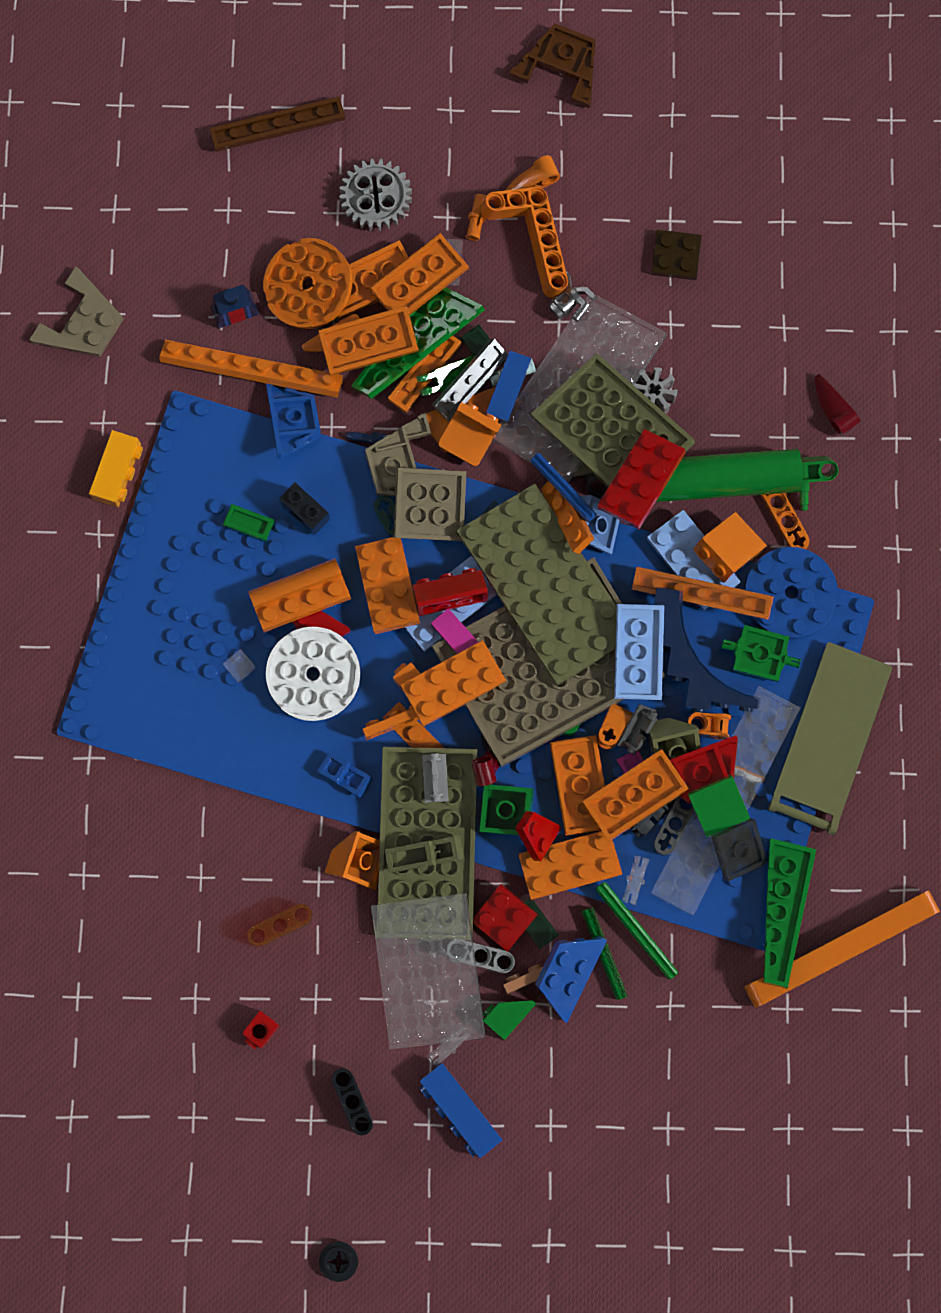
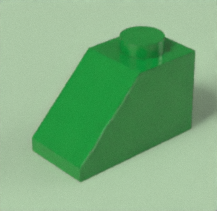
M534 1001L502 1002L496 1006L491 1004L482 1014L486 1017L483 1022L500 1038L505 1040L536 1003Z

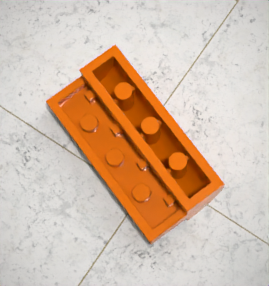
M335 558L248 591L263 632L351 599Z

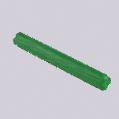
M606 882L596 887L598 894L667 979L674 978L678 974L677 969Z

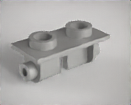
M446 754L422 755L425 803L449 801Z

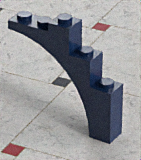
M657 587L654 605H664L663 650H668V647H671L667 675L673 676L672 680L686 682L687 678L690 679L686 707H691V712L701 713L711 710L713 702H716L717 707L730 708V705L739 706V710L753 712V709L760 708L761 698L741 693L727 686L715 677L699 660L690 644L684 626L682 611L683 591Z

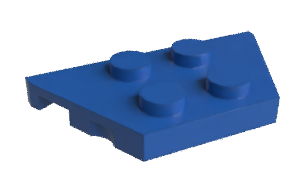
M266 384L277 458L281 459L320 438L321 431L315 397L313 394L298 392L295 389L286 388V390L273 387L271 384Z
M596 936V939L587 940L578 938L572 941H555L535 983L539 991L546 997L550 1006L557 1012L558 1017L566 1023L607 940L601 936Z

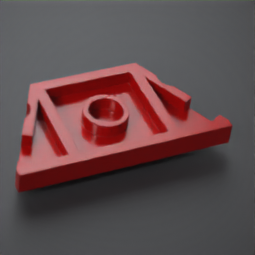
M737 735L670 759V762L689 788V790L680 795L687 804H691L688 796L689 792L729 775H732L734 778L738 744Z

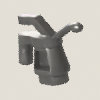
M566 271L568 288L563 293L552 298V302L548 307L561 320L564 316L567 317L575 306L579 304V308L572 316L573 320L579 322L590 308L580 295L586 294L592 301H595L597 297L588 287L572 288L571 276Z

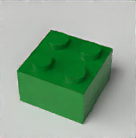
M501 785L484 786L480 832L519 835L515 828L526 811L532 812L534 789Z

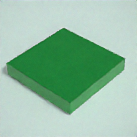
M732 775L688 793L706 837L750 819Z

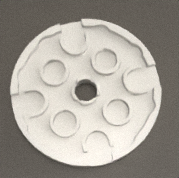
M305 627L290 632L275 645L267 661L266 682L275 702L289 715L307 721L324 720L343 711L353 700L359 687L360 665L354 649L341 635L326 628ZM311 667H316L320 672L319 678L315 681L307 677V670Z

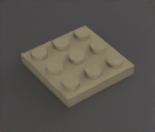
M396 468L393 538L461 541L457 530L464 526L466 471Z

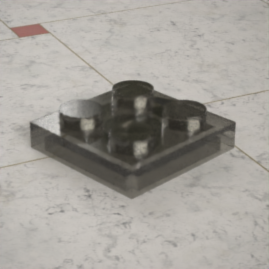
M750 818L711 836L721 871L726 881H731L768 863L755 819Z

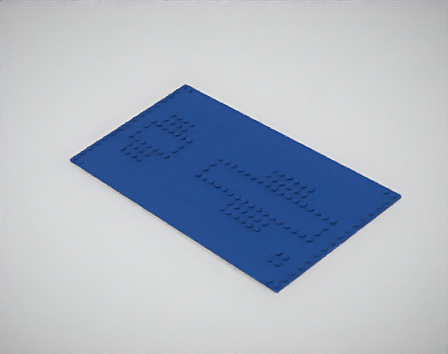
M173 391L62 713L57 734L64 738L380 834L383 747H411L395 730L366 741L363 735V728L366 727V723L378 719L379 722L383 721L382 717L398 702L409 710L411 704L406 695L393 681L394 671L400 665L405 663L407 666L411 662L420 673H423L440 664V661L432 647L424 653L405 628L375 634L373 631L355 546L394 536L395 497L376 495L364 453L367 447L321 434L320 438L278 459L270 418L183 392ZM415 462L417 469L441 470ZM466 477L464 526L517 495L518 492ZM294 482L329 513L330 520L315 536L280 504L279 498ZM231 504L274 519L275 522L267 542L223 527V522ZM619 523L612 555H608L590 545L581 553L586 561L595 558L622 604L654 605L655 594L632 590L636 567L670 574L674 573L648 542L647 537L652 532ZM401 538L412 588L413 585L417 584L416 581L430 578V581L439 579V576L450 573L471 556L462 541ZM335 558L351 599L321 611L346 625L351 630L343 638L352 646L357 655L360 665V682L353 700L343 711L324 720L307 721L295 718L283 711L271 696L266 682V666L271 651L283 637L297 629L293 622L263 632L248 591ZM749 561L734 573L740 580V584L735 588L745 589L748 574L755 563ZM787 587L785 595L790 599H794L797 597V590ZM838 588V601L835 611L825 626L808 637L789 639L787 646L788 656L801 659L799 668L785 665L781 670L778 683L732 671L735 651L721 648L723 639L738 642L744 625L761 629L750 615L708 607L703 611L698 604L683 601L684 626L690 644L699 660L715 677L727 686L741 693L761 698L760 708L753 709V712L741 711L739 706L730 705V708L717 707L716 702H713L711 710L705 711V713L711 714L722 713L731 715V720L728 722V735L730 737L737 735L738 737L735 765L765 778L763 783H758L754 787V794L757 798L754 797L752 801L742 791L746 785L744 778L741 776L734 777L750 819L706 837L694 810L673 852L667 856H662L655 852L653 844L668 813L659 822L651 817L650 820L655 826L644 837L641 836L638 839L632 833L633 830L628 829L613 839L622 871L621 876L567 891L606 903L596 891L598 885L606 882L630 911L764 951L769 840L772 838L806 847L812 827L811 824L775 811L773 813L768 811V805L777 785L826 644L831 642L860 654L874 600L870 597ZM496 596L462 624L467 627L504 607L499 597ZM668 647V650H663L662 671L665 676L662 678V700L624 699L617 703V705L634 714L637 706L642 704L655 709L656 713H658L656 717L658 720L671 718L685 722L695 713L691 712V707H686L690 679L687 678L686 682L672 680L673 676L667 675L671 647ZM311 667L307 670L308 679L315 681L319 678L320 672L316 667ZM465 705L424 727L446 749H477V758L482 757L488 751L483 746L481 732ZM609 708L581 723L575 734L570 736L561 734L503 767L500 766L495 773L497 781L491 785L534 789L532 812L561 826L552 844L599 831L565 836L549 743L593 735L597 737ZM692 719L691 724L696 725L698 730H701V721ZM645 732L643 735L646 739L640 748L643 760L652 756L648 736ZM607 733L604 740L609 741L612 734ZM699 737L701 748L722 741ZM616 744L614 748L605 750L598 745L605 786L623 775L616 760L630 753L627 751V748ZM329 752L344 759L373 778L361 798L317 772ZM476 785L474 863L524 878L518 854L528 850L520 836L480 832L484 786ZM780 797V803L815 816L816 809L785 797ZM676 798L670 802V804H671L672 806H673V804H674ZM682 798L680 799L679 804L682 809L689 810L692 807V803L687 804ZM671 818L669 820V827L675 831L679 830L682 827V822L679 818ZM665 829L663 833L667 834L664 841H658L662 851L666 848H671L668 845L671 837L674 839L677 837L676 835L669 834Z

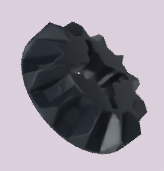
M339 1241L330 1243L323 1249L319 1258V1267L327 1279L334 1282H343L354 1275L358 1266V1257L356 1251L349 1244ZM338 1251H340L343 1260L349 1261V1263L341 1265L339 1272H337L336 1264L328 1262V1260L336 1259Z

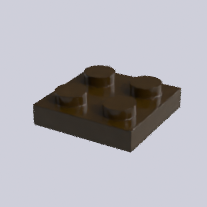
M657 229L651 275L696 280L702 235Z

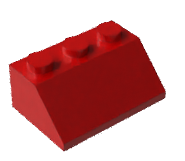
M475 568L463 570L462 574L453 576V573L443 574L439 576V579L430 581V578L416 581L417 584L413 585L419 616L442 612L448 608L451 610L487 602L488 590L482 570L476 571Z

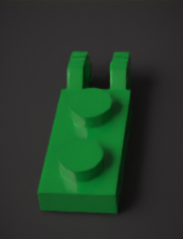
M470 355L434 368L431 372L418 375L416 377L417 382H425L428 379L434 378L436 384L420 390L421 395L444 391L475 356Z

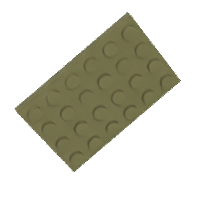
M598 353L591 357L531 413V417L607 487L610 486L644 429L684 448L685 451L695 444V439Z

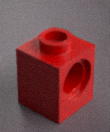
M259 1011L242 1034L246 1036L244 1041L253 1049H256L257 1046L263 1049L280 1025L264 1012ZM261 1024L266 1028V1034L263 1038L258 1039L254 1036L253 1031L257 1025Z

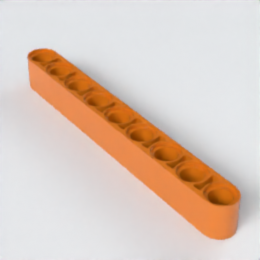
M927 890L795 959L787 989L764 984L763 977L744 986V989L754 1008H757L935 915L940 910L930 891Z

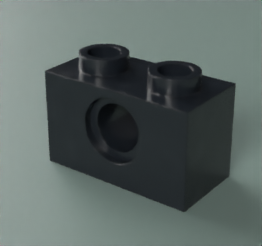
M296 482L279 498L281 506L314 536L330 520L329 513Z

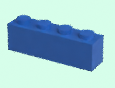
M443 1063L420 1081L422 1084L419 1088L427 1099L432 1097L437 1103L434 1107L442 1118L447 1116L453 1123L449 1126L457 1138L462 1135L467 1141L464 1147L472 1157L475 1155L479 1158L483 1157L502 1141V1138Z

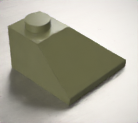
M665 718L655 721L652 729L647 733L651 754L653 755L662 749L669 760L701 748L699 730L693 724Z

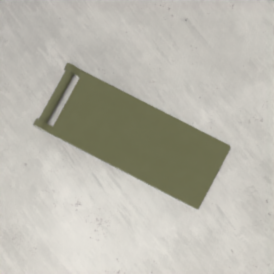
M831 642L826 644L777 785L769 802L768 811L773 813L775 811L824 829L830 835H835L892 671V666ZM780 797H785L832 816V819L829 822L779 802Z

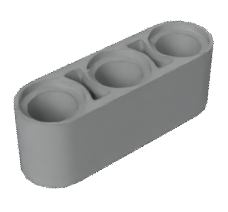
M461 939L452 940L447 947L448 957L462 964L500 974L509 973L515 965V960L511 953ZM455 944H460L464 947L465 952L460 957H455L451 953V948ZM483 950L487 953L488 958L484 963L475 961L474 954L476 951ZM501 956L508 957L511 962L510 967L507 969L499 968L497 965L498 958Z

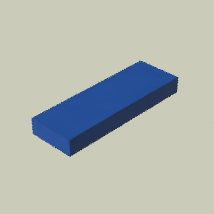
M509 351L486 414L489 413L498 420L508 423L531 363L530 357Z

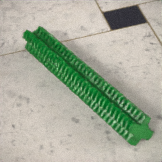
M593 907L581 911L586 924H588L587 927H589L588 930L591 938L596 939V936L604 937L605 935H602L603 932H601L602 929L600 930L601 927H598L600 924H597L599 921H597V916H594L596 913H593L595 911L592 910ZM605 943L599 958L601 963H603L602 966H604L605 974H608L606 977H609L608 980H610V986L613 988L615 1000L618 1001L625 998L628 994H625L627 991H624L625 988H623L622 980H619L621 979L619 977L620 974H618L619 971H617V966H614L616 963H613V957L609 955L611 952H608L610 949H607L609 946Z

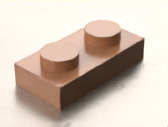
M541 963L528 968L529 973L520 977L519 973L506 978L507 983L503 984L506 994L536 982L543 968Z

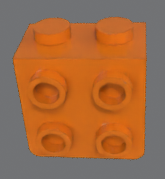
M461 402L440 438L438 445L445 451L476 467L482 460L494 436L499 431L501 424L498 423L499 420L489 413L486 415L478 411L479 408L474 404Z

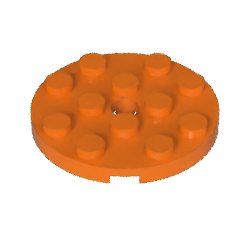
M303 238L300 239L301 241L285 245L273 256L264 275L263 290L269 309L278 319L294 328L314 329L334 320L345 308L352 290V273L344 255L332 244L321 239ZM311 278L313 280V287L304 289L303 282Z

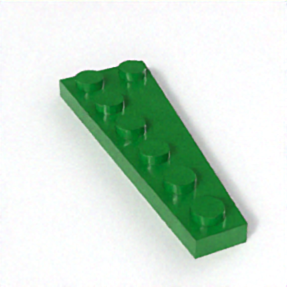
M770 838L768 845L763 983L787 989L816 849Z

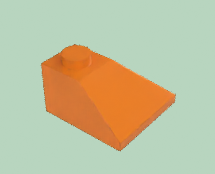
M354 831L332 849L324 873L376 890L379 882L380 841Z

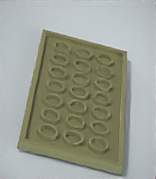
M533 484L457 530L461 541L480 570H482V573L556 686L615 651L617 606L582 553L577 554L572 551L558 524V517L536 484Z
M383 747L377 937L472 940L476 783L471 761L477 758V749ZM446 754L449 801L425 803L422 755ZM461 836L465 857L463 860L393 873L388 871L385 849Z

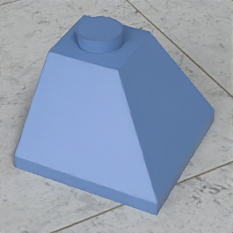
M592 495L581 496L597 514L591 522L585 520L594 537V540L589 545L608 555H612L620 520L598 509L597 505L600 499Z

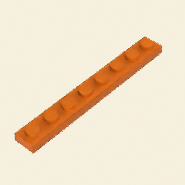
M166 339L160 353V362L336 398H338L343 381V375L339 374L331 376L329 372Z

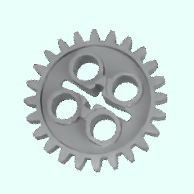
M371 159L370 165L362 161V168L354 165L355 172L347 171L349 179L343 178L342 183L344 186L340 187L342 195L339 197L340 202H344L341 204L342 210H347L346 217L353 216V224L360 221L361 229L366 224L369 225V231H372L373 226H377L378 231H381L382 225L390 229V222L398 225L397 217L404 219L405 214L403 211L409 212L408 204L412 203V197L409 196L412 194V188H408L410 180H404L406 173L402 172L399 174V166L392 169L391 161L386 166L383 165L382 159L379 160L378 164H375L374 160ZM372 177H376L379 213L375 212ZM385 180L391 182L389 186H383L380 183ZM360 183L369 184L367 188L358 187ZM390 201L394 205L392 207H384L383 203ZM363 204L371 205V208L363 210L360 207Z

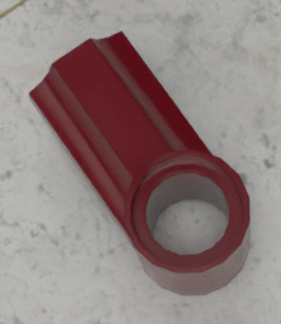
M486 751L482 757L471 761L477 786H487L497 781L495 773L500 765L492 751Z

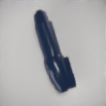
M347 432L345 434L347 439L371 445L388 436L373 432V434Z

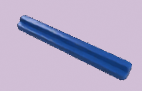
M540 453L535 454L531 458V463L587 522H591L596 517V512Z

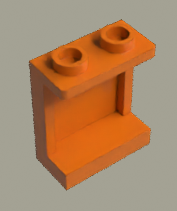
M735 512L706 534L696 544L693 551L712 570L715 576L724 583L747 562L755 559L767 545Z

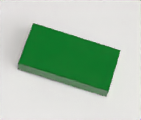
M231 504L223 522V527L267 542L275 521L269 517Z

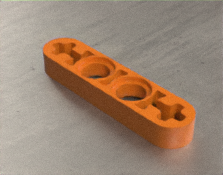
M785 493L769 494V496H766V494L761 495L788 547L800 548L799 545L794 546L793 544L795 541L793 533L790 536L787 534L798 528L799 531L795 534L798 539H804L803 547L801 548L807 549L810 541ZM771 498H781L783 506L781 508H774L770 503ZM786 516L791 517L794 521L793 527L785 528L781 523V519Z

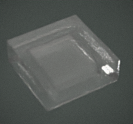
M241 649L223 663V666L238 683L256 668Z

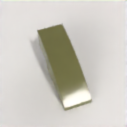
M461 836L385 849L389 873L465 859Z

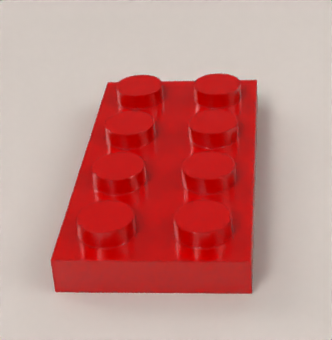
M644 429L597 505L598 509L640 529L685 455V449Z

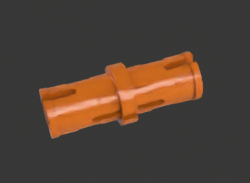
M476 194L474 196L472 212L468 215L469 225L465 237L470 241L480 240L482 224L486 221V218L480 213L481 204L486 198V195Z

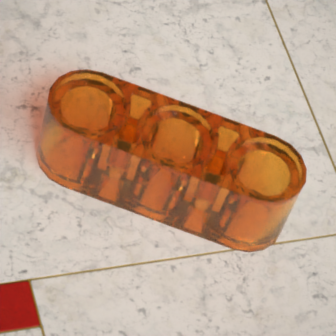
M297 904L252 926L247 934L248 941L255 947H265L309 925L313 920V912L309 906ZM299 909L308 911V918L303 922L297 921L295 917ZM280 919L285 920L287 923L286 929L283 932H276L274 929L275 922ZM257 930L265 932V939L260 943H256L253 940V934Z

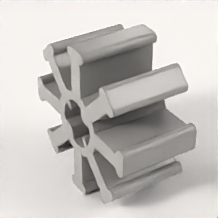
M655 367L652 374L654 378L650 380L646 370H642L637 378V382L641 384H636V382L632 384L665 414L668 413L670 403L666 401L674 403L678 391L677 389H668L673 387L674 377L670 374L664 381H658L662 368ZM650 390H651L652 392L657 391V392H658V393H657V396H656V394H654V393L650 394V393H649Z

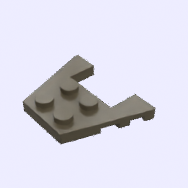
M75 266L65 285L84 296L61 334L40 323L29 340L35 345L42 344L51 348H62L76 353L101 357L124 319L82 271Z
M426 413L421 414L412 422L402 426L401 429L365 449L364 453L377 496L395 497L396 468L417 469L409 440L431 434Z

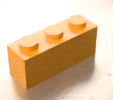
M112 430L89 492L92 500L118 508L120 502L125 501L127 496L126 485L128 480L131 481L133 479L135 460L140 459L143 450L138 438Z

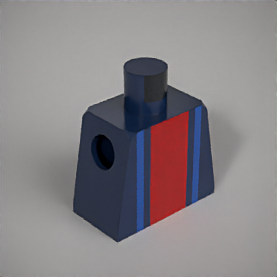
M244 285L216 293L212 297L211 309L218 329L259 315L253 296Z

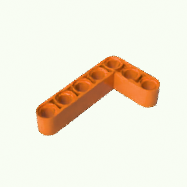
M540 187L489 193L481 204V215L488 220L525 216L542 290L549 298H554L561 294L568 285V278L547 193ZM510 201L515 202L517 206L512 205ZM489 203L493 204L496 208H492ZM536 219L541 220L543 224L538 223ZM541 240L546 241L548 245L543 244ZM546 261L551 262L554 267L548 265ZM552 282L556 283L559 288L554 287Z

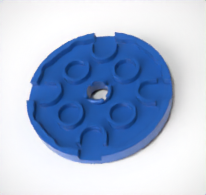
M798 547L778 548L762 556L750 570L744 589L774 596L769 619L751 617L761 629L789 636V639H801L818 632L832 617L838 601L837 581L829 565L815 553ZM787 587L797 590V597L794 599L788 598L785 595V589Z

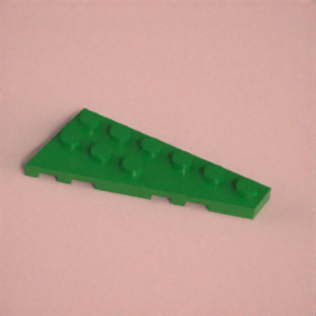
M445 287L410 315L419 351L366 366L352 384V387L355 391L372 399L484 312V307Z

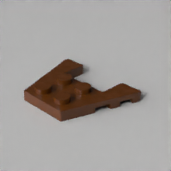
M555 23L539 39L536 46L523 56L519 64L511 69L510 77L528 84L536 65L539 64L578 80L571 101L590 108L596 39Z

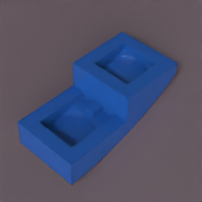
M331 752L328 753L317 771L322 776L361 798L373 779L370 775Z

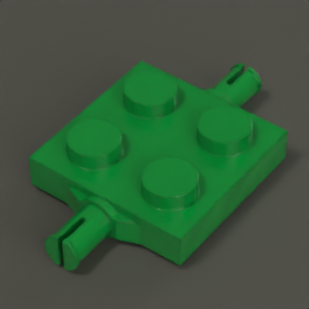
M747 625L743 626L738 642L723 639L721 648L735 651L732 671L778 683L781 670L785 665L799 668L801 659L788 656L789 636Z

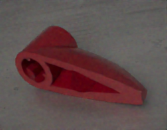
M817 374L815 376V387L820 405L834 430L843 436L861 422L860 418L844 398L820 374Z

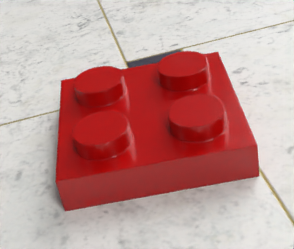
M500 884L475 915L473 923L508 952L538 914L503 884Z

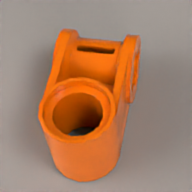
M617 704L610 706L597 735V743L602 749L608 750L615 747L633 712ZM607 733L612 734L609 741L604 740Z
M695 712L685 721V723L691 724L692 719L701 721L702 729L699 730V737L716 740L730 738V735H728V722L731 720V715Z

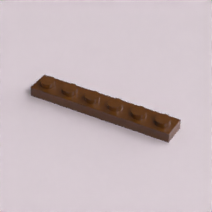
M340 96L212 127L210 132L215 151L218 152L344 121L345 114Z

